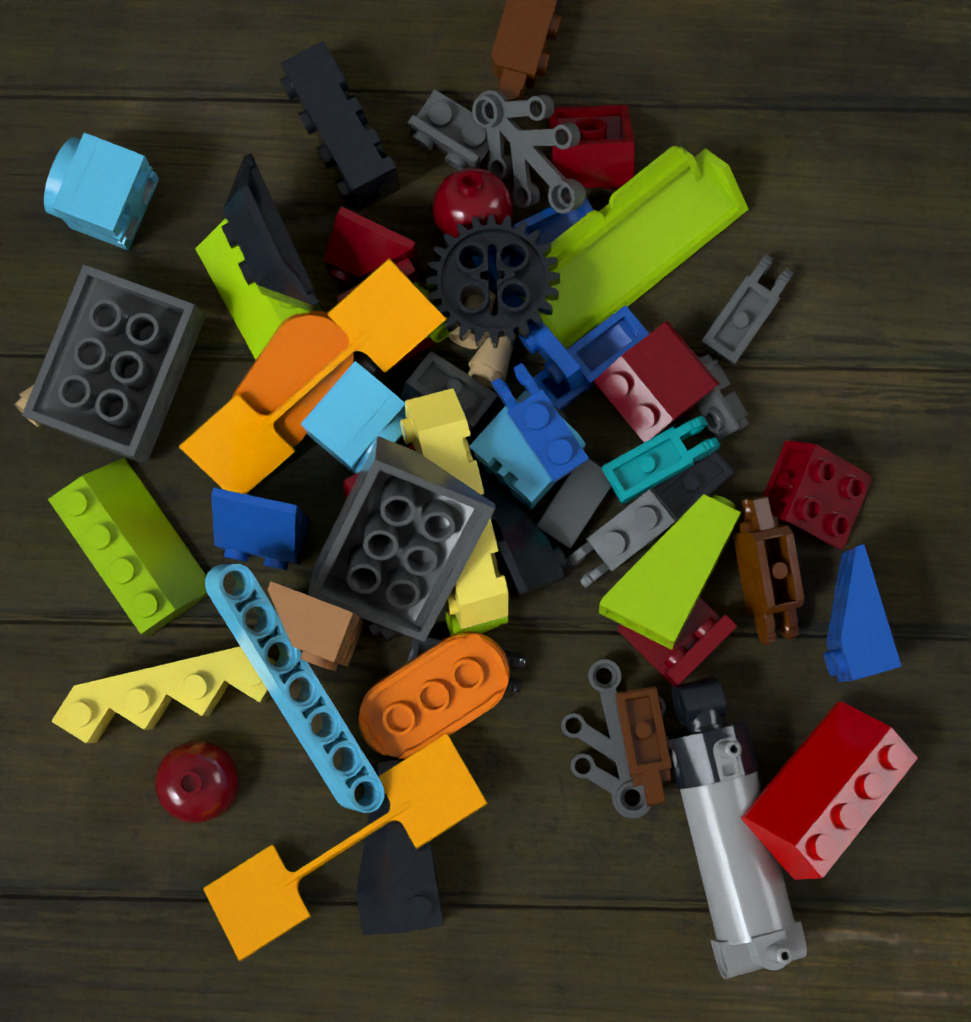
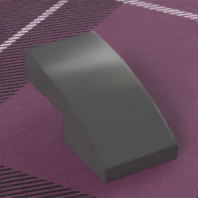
M589 458L586 463L573 470L542 516L537 527L571 548L611 488L601 467L603 466Z

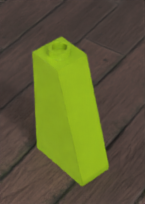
M703 494L608 591L599 604V614L673 650L738 523L741 512L735 510L736 506L724 497L714 495L711 498Z

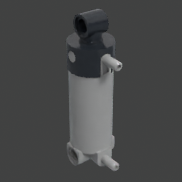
M716 677L676 685L672 688L673 707L678 721L687 730L685 734L666 740L677 789H680L715 931L716 939H712L711 944L717 967L724 979L763 968L779 970L793 960L806 957L807 946L801 921H796L793 917L780 863L741 819V816L762 792L757 772L759 768L747 721L729 724L723 721L722 717L726 715V700L721 684Z

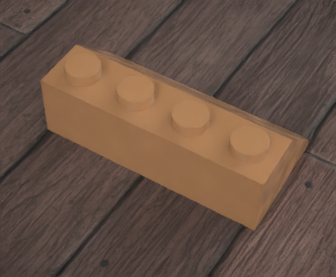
M270 582L267 590L291 645L303 650L300 659L336 671L338 664L348 667L365 621L353 612Z

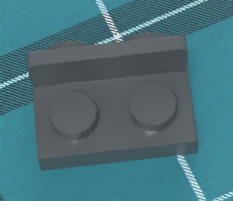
M435 89L416 117L412 115L408 121L412 141L427 151H431L434 148L446 156L444 158L445 161L456 170L480 168L489 155L487 130L477 125L472 112Z
M430 351L406 381L400 399L405 402L406 400L453 388L466 416L470 435H472L474 429L494 404L498 394ZM471 436L466 437L467 441L470 440Z

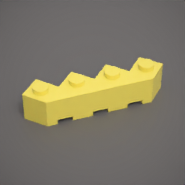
M454 389L406 400V418L400 420L401 431L406 444L413 443L416 452L479 494H485L477 460H473L466 439L467 436H471L467 419ZM491 518L445 603L448 615H456L461 629L508 616V589L505 576L500 575L495 557L498 547Z
M239 646L74 685L51 722L85 743H97L116 712L144 730H153L173 698L201 716H210L229 684L260 703H266L270 693ZM268 656L269 662L274 665L277 661Z

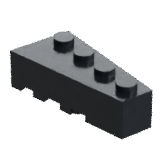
M324 41L281 62L285 77L279 79L289 100L292 101L297 98L303 108V111L298 113V116L308 135L316 132L322 143L316 149L327 169L334 166L341 178L335 184L345 203L353 201L359 212L401 190L394 162L390 156H386L381 145L382 142L375 129L367 128L368 121L357 98L354 95H349L347 81Z

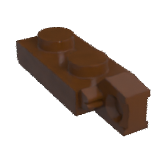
M655 686L615 693L629 777H632L634 787L643 785L647 807L662 805L665 802L662 782L671 781L670 770L672 766L657 688Z

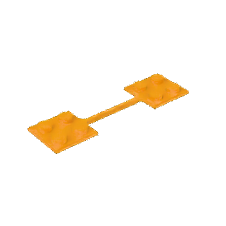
M390 258L328 312L329 317L349 338V343L343 351L274 412L267 415L258 413L237 393L179 445V448L223 490L247 494L295 452V449L276 431L274 422L352 352H364L385 373L446 320V317Z
M447 733L379 776L385 794L390 801V810L387 814L296 872H290L286 869L275 846L272 844L203 888L239 961L247 958L311 917L298 891L299 882L304 876L391 821L401 822L414 846L418 849L488 804Z

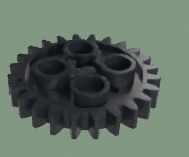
M489 214L487 225L482 226L475 216L472 217L473 229L467 230L459 223L457 224L459 234L457 238L446 233L443 235L447 249L434 247V255L440 262L433 261L427 264L429 272L436 275L426 279L427 288L436 290L429 294L428 298L433 305L441 304L437 309L445 317L449 316L445 323L448 332L453 331L458 326L460 327L459 337L461 341L466 340L470 334H474L476 347L481 346L485 337L491 338V344L494 349L498 347L500 337H505L510 346H513L515 333L519 332L524 338L529 339L530 332L528 326L530 324L540 329L543 328V320L539 315L540 313L552 316L553 306L546 300L554 301L559 299V291L551 287L560 284V274L551 272L558 267L557 257L546 258L551 253L550 243L538 246L541 239L539 230L532 232L528 236L526 235L527 223L525 221H522L515 229L511 226L509 215L505 217L502 225H496L494 215ZM490 247L497 249L498 314L496 316L490 314V290L488 284L490 281ZM511 254H518L524 258L523 263L517 267H508L503 263V260ZM472 255L478 256L483 260L480 266L473 269L462 265L463 260ZM513 293L520 294L526 299L518 307H509L503 301L508 295ZM470 295H479L484 299L482 305L474 309L466 308L462 304L464 299Z

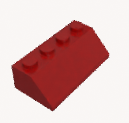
M842 701L836 702L748 810L741 816V819L794 880L823 878L918 757L892 727Z

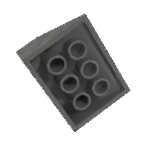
M83 264L22 416L147 465L206 315L195 304Z
M377 436L312 570L308 596L348 610L361 618L425 642L495 510V504L420 453Z

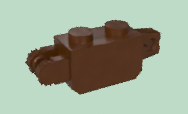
M507 0L491 52V69L496 78L500 79L498 91L503 93L508 101H521L526 86L534 88L537 77H545L551 57V53L545 52L549 39L556 40L562 16L556 15L557 0Z
M768 497L742 500L744 522L740 523V531L733 533L746 612L754 615L758 638L764 646L773 644L777 638L774 613H777L782 636L787 640L795 639L796 636H799L796 608L803 606L805 597L793 532L788 525H779L777 516H772Z

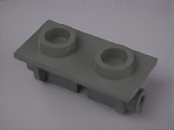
M710 354L698 358L720 384L698 402L697 406L708 423L707 428L712 431L718 442H720L733 432H738L750 425L746 419L749 414L746 412L735 391L723 397L720 390L728 387L730 382L719 365V361L717 359L713 360Z

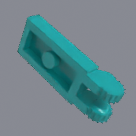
M703 416L696 417L676 429L672 427L601 467L622 505L694 465V462L705 458L720 448L721 445L716 437L707 439L688 451L681 441L700 433L707 426L708 423Z

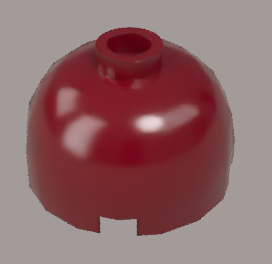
M465 168L455 171L444 179L435 192L433 206L434 225L436 230L438 228L443 235L446 233L457 238L459 236L457 224L459 223L467 230L473 229L472 217L475 216L483 226L487 225L489 214L494 215L496 225H502L505 217L509 215L511 226L513 225L514 213L510 192L506 184L491 171L482 168Z
M189 741L174 747L163 757L156 771L155 791L159 803L172 817L185 823H204L220 817L232 806L238 793L239 782L234 760L223 748L208 741Z

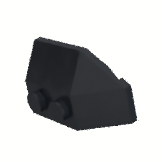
M250 153L243 157L223 208L228 223L221 226L231 249L239 246L245 260L238 263L248 286L256 283L261 294L309 312L323 311L254 157Z

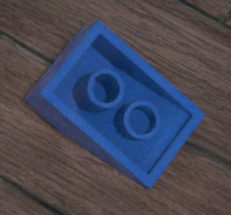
M213 488L211 499L214 545L225 550V558L248 562L249 555L265 558L264 566L285 571L288 570L289 564L300 565L310 518L297 505Z
M864 544L842 553L826 641L828 651L824 652L827 670L830 676L836 675L838 682L853 681L902 667Z

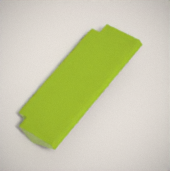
M673 146L615 191L609 199V204L600 211H590L550 243L551 253L546 258L557 257L558 267L551 272L560 274V284L551 287L559 291V299L554 301L546 300L553 306L552 316L542 313L539 315L543 323L566 350L625 305L628 307L749 210L730 166L706 148L694 157L681 146Z

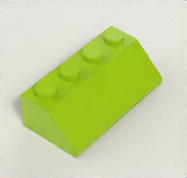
M224 219L195 249L256 360L285 319L299 313L300 315L302 313H309V311L261 294L256 283L248 286L238 265L245 258L239 246L231 249L221 228L222 225L228 223L227 219Z
M126 458L119 459L82 475L48 499L140 634L151 636L208 596L205 588L206 573Z

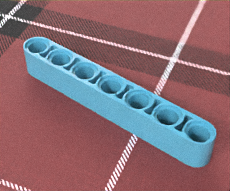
M222 564L213 567L205 578L207 594L337 802L342 807L362 813H371L377 810L384 800L385 790L382 782L307 661L300 659L302 652L300 649L292 647L279 615L248 567L241 564ZM228 572L232 573L236 579V587L231 594H228L223 586L224 577ZM251 608L258 615L257 625L252 630L249 629L245 622L246 614ZM275 643L279 648L280 656L278 661L272 665L268 659V650ZM295 679H298L301 684V692L296 699H293L290 695V685ZM319 713L322 718V727L318 733L314 734L311 722L316 714ZM341 748L343 761L338 768H335L333 756ZM362 782L364 795L360 801L356 802L354 792L359 783Z

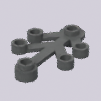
M487 90L481 93L473 103L472 115L477 125L487 130L490 157L487 166L488 171L493 172L500 179L509 178L514 175L515 188L513 189L512 196L515 204L520 208L534 206L539 202L540 191L537 185L530 181V164L550 186L548 199L551 207L556 212L568 213L578 210L586 197L584 186L573 178L566 179L537 147L556 146L559 149L575 147L580 141L578 127L573 123H565L551 129L522 130L512 118L529 116L534 121L549 119L554 113V103L551 97L542 94L533 96L529 100L508 101L505 95L498 90ZM539 102L542 105V113L538 109ZM564 131L568 133V142L564 138ZM503 135L510 142L512 158L504 154ZM500 162L503 166V172H501L499 167ZM524 190L528 193V200L524 196Z
M602 659L590 667L588 681L591 687L600 693L610 739L587 725L584 718L577 713L567 714L562 719L561 730L566 736L579 738L615 761L619 779L595 766L593 758L585 753L577 754L572 758L570 769L576 777L587 778L611 793L613 806L619 814L627 818H639L645 815L651 806L647 807L643 785L634 787L632 777H629L615 701L616 687L621 681V671L615 662ZM606 668L611 672L612 678L608 684H601L597 681L596 673L599 669ZM658 696L663 716L666 711V703ZM572 717L579 719L581 722V729L575 734L569 733L565 726L566 721ZM580 758H586L590 762V770L585 774H580L575 769V763ZM630 789L637 790L640 795V799L635 805H628L624 799L625 793Z

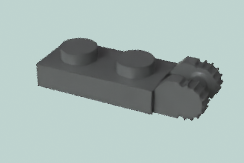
M767 254L762 258L751 276L745 277L700 343L732 366L735 365L780 300L779 294L794 274L793 271L786 268L776 279L771 291L757 283L772 265L773 258Z
M651 488L588 537V542L566 559L569 568L576 566L594 549L604 562L598 567L592 568L580 580L586 588L608 570L613 571L678 519L656 491Z

